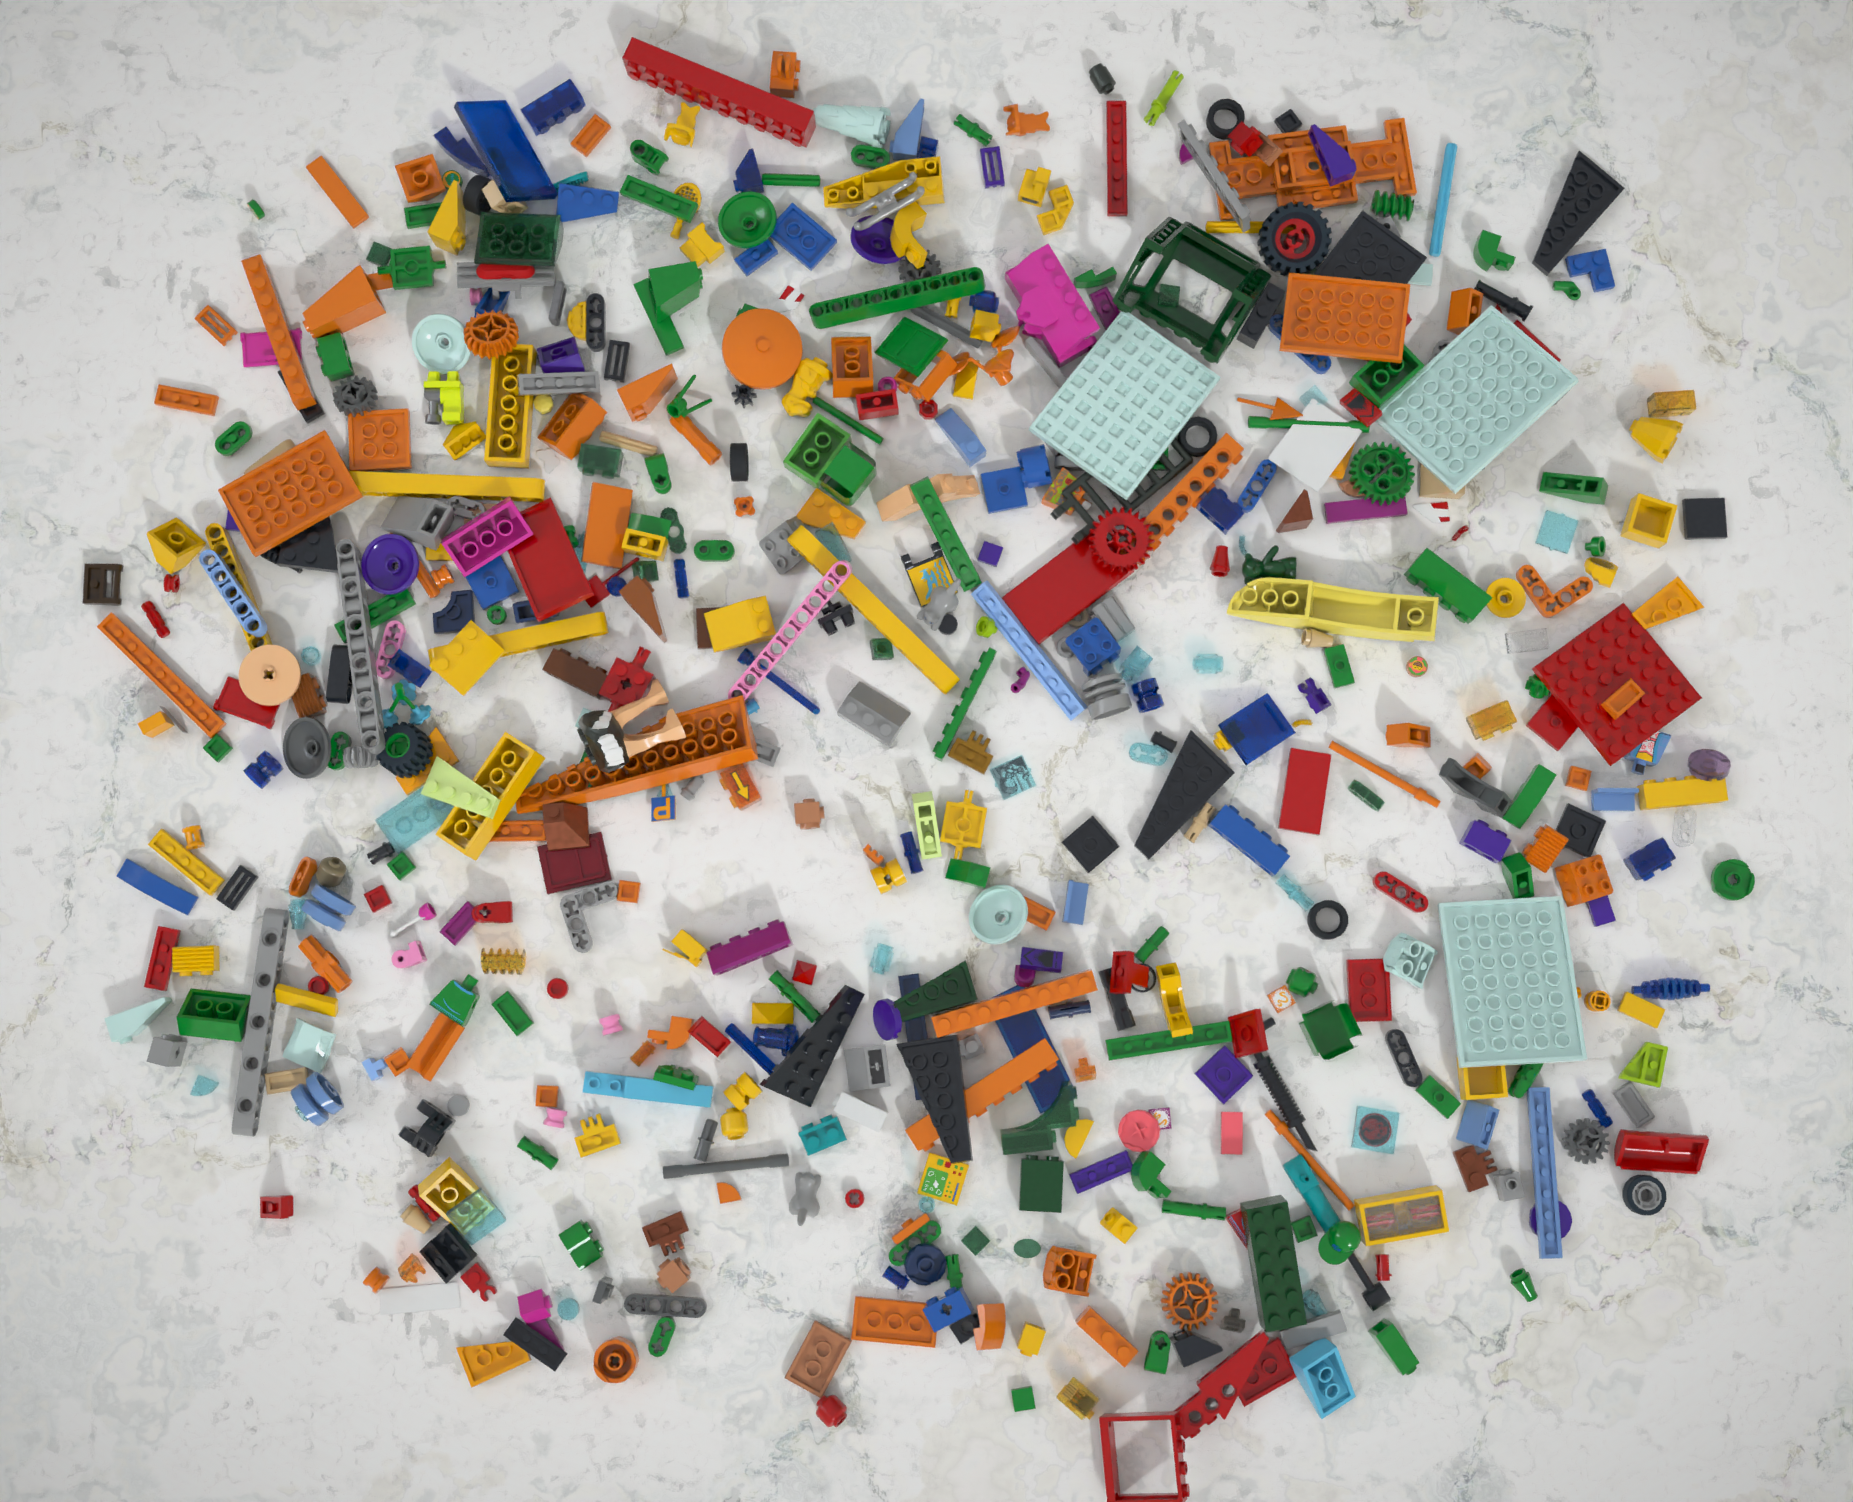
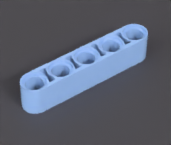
M204 550L199 556L200 564L244 630L255 637L264 636L267 632L266 622L224 559L213 550ZM214 556V562L208 565V560ZM222 573H226L225 579L219 581V576ZM236 589L237 594L230 598L231 591ZM244 606H248L247 612L241 614V609ZM259 622L258 629L252 631V625Z

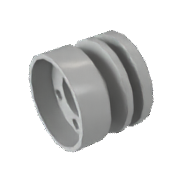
M1122 673L1101 675L1081 686L1083 692H1089L1084 695L1085 700L1095 699V702L1088 706L1092 720L1110 717L1132 708L1129 694L1118 693V691L1126 687L1125 683H1117L1123 680Z

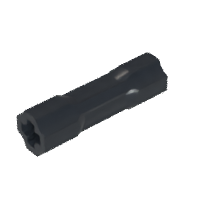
M1111 967L1098 973L1102 985L1106 989L1117 1030L1121 1031L1136 1026L1125 995L1109 993Z

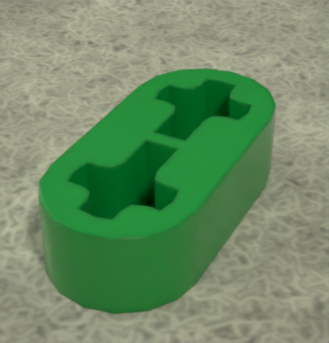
M336 732L331 738V756L327 766L333 770L339 771L345 767L343 761L344 749L351 747V737L344 732ZM343 736V739L346 740V743H343L340 746V744L337 743V739H341ZM339 752L338 759H340L341 762L340 764L336 763V765L334 766V763L331 762L332 758L336 759L337 753Z
M669 1316L662 1317L655 1326L648 1345V1350L654 1357L664 1355L669 1347L676 1328L673 1318ZM668 1321L669 1326L672 1328L671 1330L668 1329L665 1335H662L663 1327L660 1324ZM659 1338H662L661 1346L664 1349L656 1352L653 1343L656 1344Z

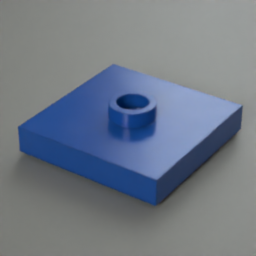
M1020 466L981 474L988 514L1028 506Z
M501 556L496 557L466 576L483 610L519 593Z

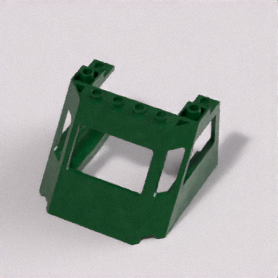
M1168 217L1145 238L1112 301L1122 312L1131 313L1134 309H1137L1142 316L1146 318L1151 317L1156 320L1159 326L1163 328L1168 327L1173 330L1176 336L1187 338L1195 347H1202L1200 354L1204 356L1205 360L1218 364L1272 276L1259 268L1261 264L1213 235L1206 233V231L1186 221L1181 223L1172 217ZM1153 253L1162 254L1163 258L1145 286L1134 284V280L1147 259ZM1173 259L1232 292L1229 301L1214 324L1155 290ZM1238 301H1241L1244 305L1233 317L1232 320L1235 321V324L1228 336H1226L1222 332V328Z

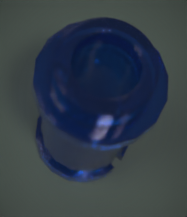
M890 1265L882 1275L883 1278L896 1285L898 1290H904L910 1281L907 1278L908 1275H902Z

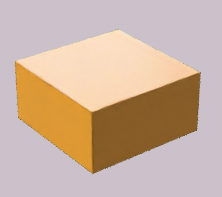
M162 711L137 723L143 735L151 738L175 726L167 714Z

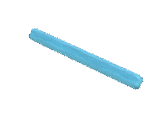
M1448 143L1445 148L1429 255L1438 257L1441 254L1457 152V144Z

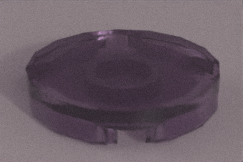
M1713 749L1696 750L1690 754L1687 761L1689 772L1704 781H1711L1712 779L1722 780L1728 776L1731 768L1730 760L1727 756Z

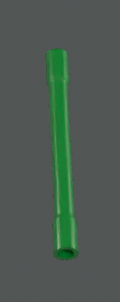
M1263 416L1248 417V428L1290 429L1293 424L1345 426L1360 429L1362 433H1369L1370 426L1367 428L1357 420L1329 422L1286 418L1270 420V418Z

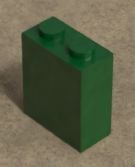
M1026 1155V1158H1021L1019 1211L1062 1212L1064 1161L1059 1160V1156H1047L1046 1160L1038 1159V1155Z

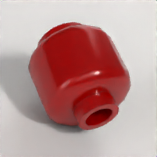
M824 1395L816 1403L818 1406L816 1415L827 1427H838L847 1417V1407L836 1395L828 1397Z

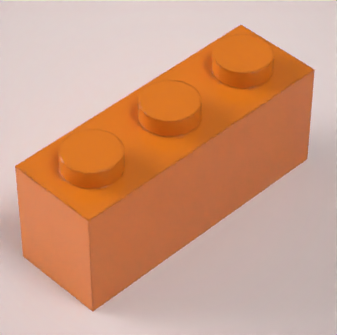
M1088 1305L1075 1320L1081 1329L1124 1368L1139 1352L1136 1347L1091 1306Z

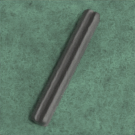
M925 306L911 309L913 314L975 348H979L983 343V340L970 338V331Z

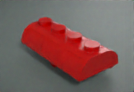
M1621 1129L1614 1148L1615 1165L1620 1166L1624 1170L1697 1174L1700 1172L1709 1138L1707 1135Z

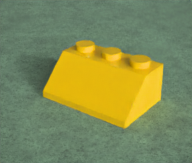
M470 620L429 666L460 694L465 696L503 655L505 650Z

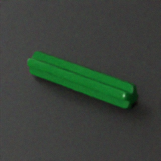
M764 173L762 175L763 185L819 187L821 181L820 175Z

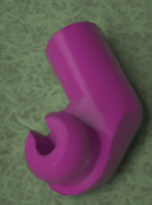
M1021 667L1016 672L1019 679L1011 685L1013 693L1020 692L1030 677V672L1025 667Z

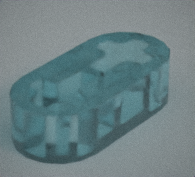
M1134 743L1129 749V757L1139 763L1161 766L1168 758L1166 750L1158 746ZM1137 747H1140L1141 752L1147 753V755L1141 754L1139 758L1135 757L1136 754L1133 753L1132 750H1136ZM1159 751L1161 752L1160 755L1164 757L1159 762H1156V758L1149 756V754H1156Z

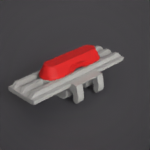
M519 258L520 260L492 261L487 259V262H457V287L492 288L493 299H499V291H515V299H522L521 287L555 286L554 260L524 261V258Z

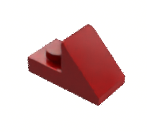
M292 1195L260 1197V1218L285 1219L293 1216Z

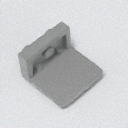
M796 516L782 523L759 542V546L779 574H785L804 559L787 541V538L800 525L804 526L803 522Z

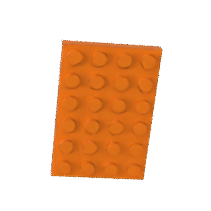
M1289 273L1279 351L1401 363L1411 284Z
M325 430L218 489L255 557L363 497Z

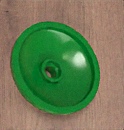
M751 191L742 192L731 197L723 205L718 216V227L722 237L729 244L738 248H752L762 244L771 236L777 222V214L772 202L763 194Z

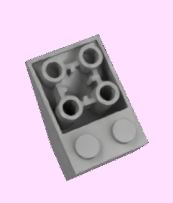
M398 496L380 528L436 551L441 543V539L444 538L454 521L453 507L435 499Z

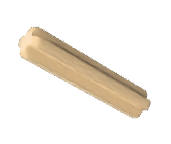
M604 430L600 433L599 440L601 442L647 456L657 454V446Z

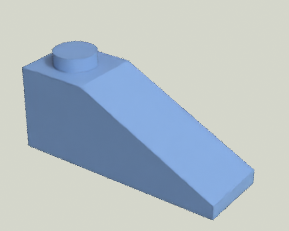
M924 99L918 101L895 133V140H891L889 152L893 153V160L917 159L924 113Z
M952 408L935 419L969 467L986 457L985 447Z

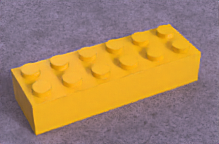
M517 344V347H513L512 352H506V357L503 355H499L498 359L492 357L484 461L489 467L529 469L534 395L519 396L517 375L536 374L537 351L533 345Z
M505 732L473 778L475 783L500 799L493 819L454 806L435 835L476 861L545 760V757Z

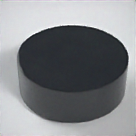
M946 614L938 628L940 633L944 635L953 634L957 630V619L953 615Z

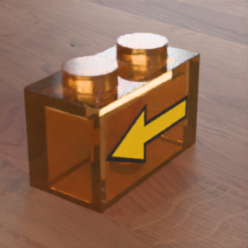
M743 763L734 765L720 773L722 779L719 781L724 790L728 789L732 796L729 797V800L734 809L738 807L742 811L762 800Z

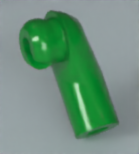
M1553 282V291H1563L1571 300H1578L1581 297V291L1574 282Z

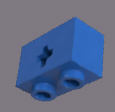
M954 1286L944 1292L945 1296L939 1299L935 1296L926 1301L927 1305L923 1308V1312L934 1333L973 1312L974 1308L963 1287L956 1289ZM945 1304H946L947 1306H949V1305L952 1306V1308L950 1309V1312H949L948 1309H946V1310L943 1309V1307H944Z

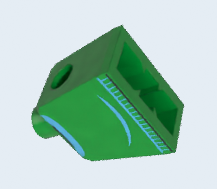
M470 974L466 976L462 983L453 979L429 1005L460 1026H466L480 998V995L472 991L479 980Z

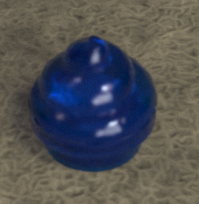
M612 577L607 582V590L612 596L619 597L621 596L619 591L627 583L622 577Z

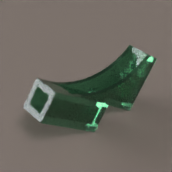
M1070 1080L1062 1081L1054 1102L1038 1118L1018 1127L1000 1129L1003 1155L1053 1150V1143H1056V1132L1051 1129L1076 1126V1120L1079 1119L1078 1107H1074V1099H1077L1076 1086L1072 1087Z

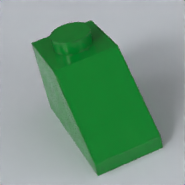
M1518 852L1502 858V872L1512 898L1534 897L1531 866L1523 855Z
M951 858L945 878L985 889L990 867Z

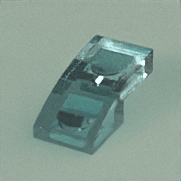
M833 522L815 531L818 540L839 561H852L848 549Z

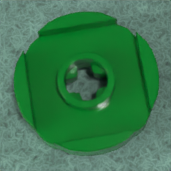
M1729 859L1720 862L1711 874L1712 891L1725 900L1735 901L1749 895L1754 888V874L1751 873L1748 868L1749 866L1741 860ZM1733 874L1734 879L1737 880V883H1733L1731 885L1728 881V877H1731Z

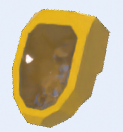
M1595 557L1587 558L1584 564L1585 572L1591 575L1594 581H1597L1599 585L1611 587L1618 566L1612 562Z

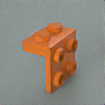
M1599 854L1554 868L1567 907L1613 893V887L1604 861Z

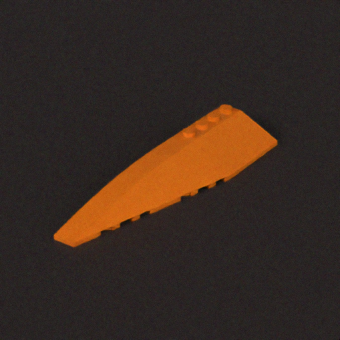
M743 695L676 713L686 738L658 743L648 750L630 757L629 762L622 768L606 773L600 771L597 765H592L590 759L586 757L583 762L567 767L566 771L558 775L555 773L549 776L547 781L541 784L538 782L524 789L516 801L517 813L542 811L543 804L564 802L577 805L625 795L758 759L756 741ZM666 716L659 719L658 723L642 728V731L635 735L651 733L662 729L666 724Z

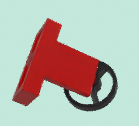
M1113 951L1109 993L1131 994V988L1136 992L1145 993L1155 986L1156 973L1151 966L1143 963H1134V952ZM1149 971L1153 974V984L1150 988L1148 987ZM1133 985L1143 987L1145 990H1139Z

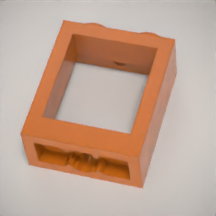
M940 350L932 360V362L936 363V366L919 387L913 385L917 376L902 368L893 379L898 383V389L904 394L910 393L917 400L923 399L929 402L956 368L957 363L948 352Z

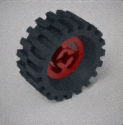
M1290 202L1285 206L1281 205L1263 222V226L1258 234L1260 239L1257 241L1258 246L1261 248L1259 254L1260 257L1264 256L1265 260L1263 262L1266 266L1268 264L1272 266V271H1280V275L1283 276L1289 273L1306 274L1318 266L1330 250L1328 247L1332 242V238H1329V235L1332 233L1331 227L1327 228L1326 225L1329 221L1326 217L1323 219L1320 216L1323 212L1319 209L1317 211L1313 210L1314 206L1311 204L1305 206L1303 205L1304 202H1297L1296 204ZM1293 227L1294 230H1291L1283 241L1285 250L1280 242L1283 229ZM1302 230L1307 237V246L1302 253L1295 254L1294 250L1303 244L1301 243L1304 240ZM1295 236V240L1298 242L1292 244V240L1289 238Z

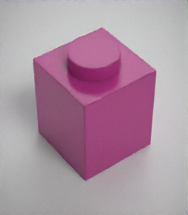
M542 1289L517 1297L520 1316L526 1324L551 1317L550 1308L553 1307L550 1296H546Z

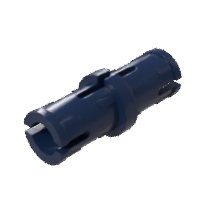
M1089 1000L1075 1003L1068 1001L1063 1005L1048 1006L1050 1020L1066 1016L1072 1018L1073 1015L1091 1013Z

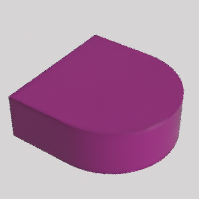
M1016 965L1014 973L1015 983L1021 987L1031 986L1035 980L1036 970L1020 968V965Z

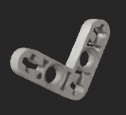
M604 882L566 895L561 899L560 908L572 945L576 951L586 953L590 951L593 945L583 910L614 900L618 894V886L615 883ZM608 885L610 888H614L612 896L609 897L608 894L601 895L603 899L599 901L600 898L596 889L599 888V892L607 890L606 886ZM588 892H593L595 895L594 902L586 903L584 895ZM568 899L572 902L575 901V905L572 906L575 913L579 911V914L572 915L569 918L567 914H571V911L568 907L565 908ZM575 918H579L582 921V926L578 930H574L571 927V921ZM585 930V934H581L583 940L588 941L585 949L578 947L577 944L580 943L579 936L574 937V933H581Z

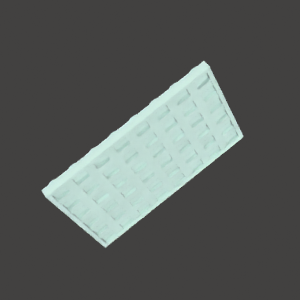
M1121 311L1032 423L1029 431L1125 500H1128L1221 377L1129 312Z

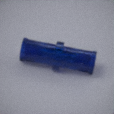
M912 831L900 834L905 850L903 854L904 857H907L911 874L924 871L918 855L920 851L919 848H916Z

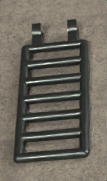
M1176 438L1172 441L1171 445L1183 458V461L1174 466L1163 453L1158 460L1169 472L1162 478H1159L1151 469L1147 476L1154 484L1146 491L1139 484L1135 489L1139 496L1131 503L1107 487L1124 507L1125 513H1127L1129 508H1132L1133 512L1193 463L1192 456ZM1088 472L1082 474L1062 491L1066 501L1056 507L1050 514L1057 520L1068 509L1073 507L1087 525L1071 538L1076 545L1090 534L1089 530L1091 528H1096L1092 524L1095 520L1073 496L1072 493L1081 486L1103 514L1105 510L1112 514L1111 509L1087 482L1093 477Z

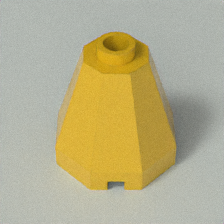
M1640 417L1638 421H1633L1629 431H1632L1631 437L1655 461L1663 464L1678 439L1676 435L1681 433L1683 424L1674 420Z

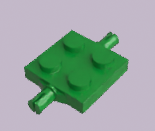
M430 246L390 249L391 260L389 266H378L377 271L378 275L390 274L394 290L434 286L433 275L435 269H446L447 266L445 260L433 261Z

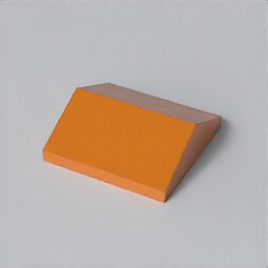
M433 154L395 165L408 203L429 201L446 191Z

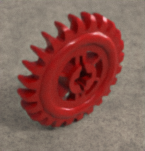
M1122 506L1118 513L1116 508L1113 507L1112 514L1105 510V518L1102 515H1098L1099 522L1093 521L1092 524L1096 529L1091 528L1089 530L1094 535L1088 538L1089 541L1093 542L1089 548L1095 549L1092 556H1099L1097 563L1103 561V568L1110 565L1111 572L1117 568L1118 572L1122 573L1123 568H1125L1129 573L1131 571L1130 566L1137 570V563L1145 564L1142 558H1150L1146 551L1154 550V548L1148 545L1155 542L1154 539L1149 538V536L1154 534V531H1147L1151 524H1143L1146 517L1138 519L1139 511L1132 515V508H1129L1127 513H1125ZM1115 526H1124L1123 529L1117 530L1115 528ZM1126 527L1129 528L1135 536H1132L1131 533L1128 530H1126ZM1109 533L1112 539L1107 542V534ZM1124 536L1126 539L1120 543L1118 541L1119 538ZM1132 539L1136 541L1134 547L1130 544ZM1108 544H1112L1117 549L1116 553L1110 550ZM1125 550L1128 554L1120 555L1119 551Z

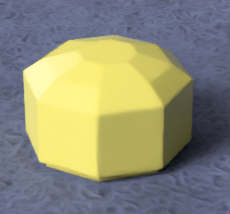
M547 394L537 395L533 401L536 411L541 414L550 413L554 407L552 397Z

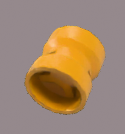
M1591 991L1584 998L1586 1008L1593 1012L1607 1010L1611 1003L1609 995L1604 991Z

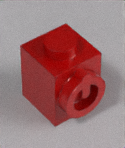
M1242 121L1228 135L1232 140L1230 146L1241 156L1245 153L1251 157L1264 142L1258 137L1261 133L1254 126L1249 128Z

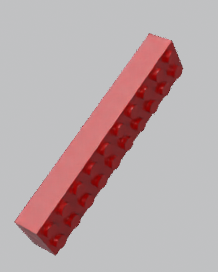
M634 37L631 38L622 57L627 75L631 79L636 81L642 80L650 87L664 89L670 95H679L689 103L696 102L706 110L713 109L718 111L720 115L727 118L729 116L735 118L743 125L750 124L760 132L767 131L772 133L775 138L789 140L797 147L803 146L807 148L815 131L816 122L813 110Z

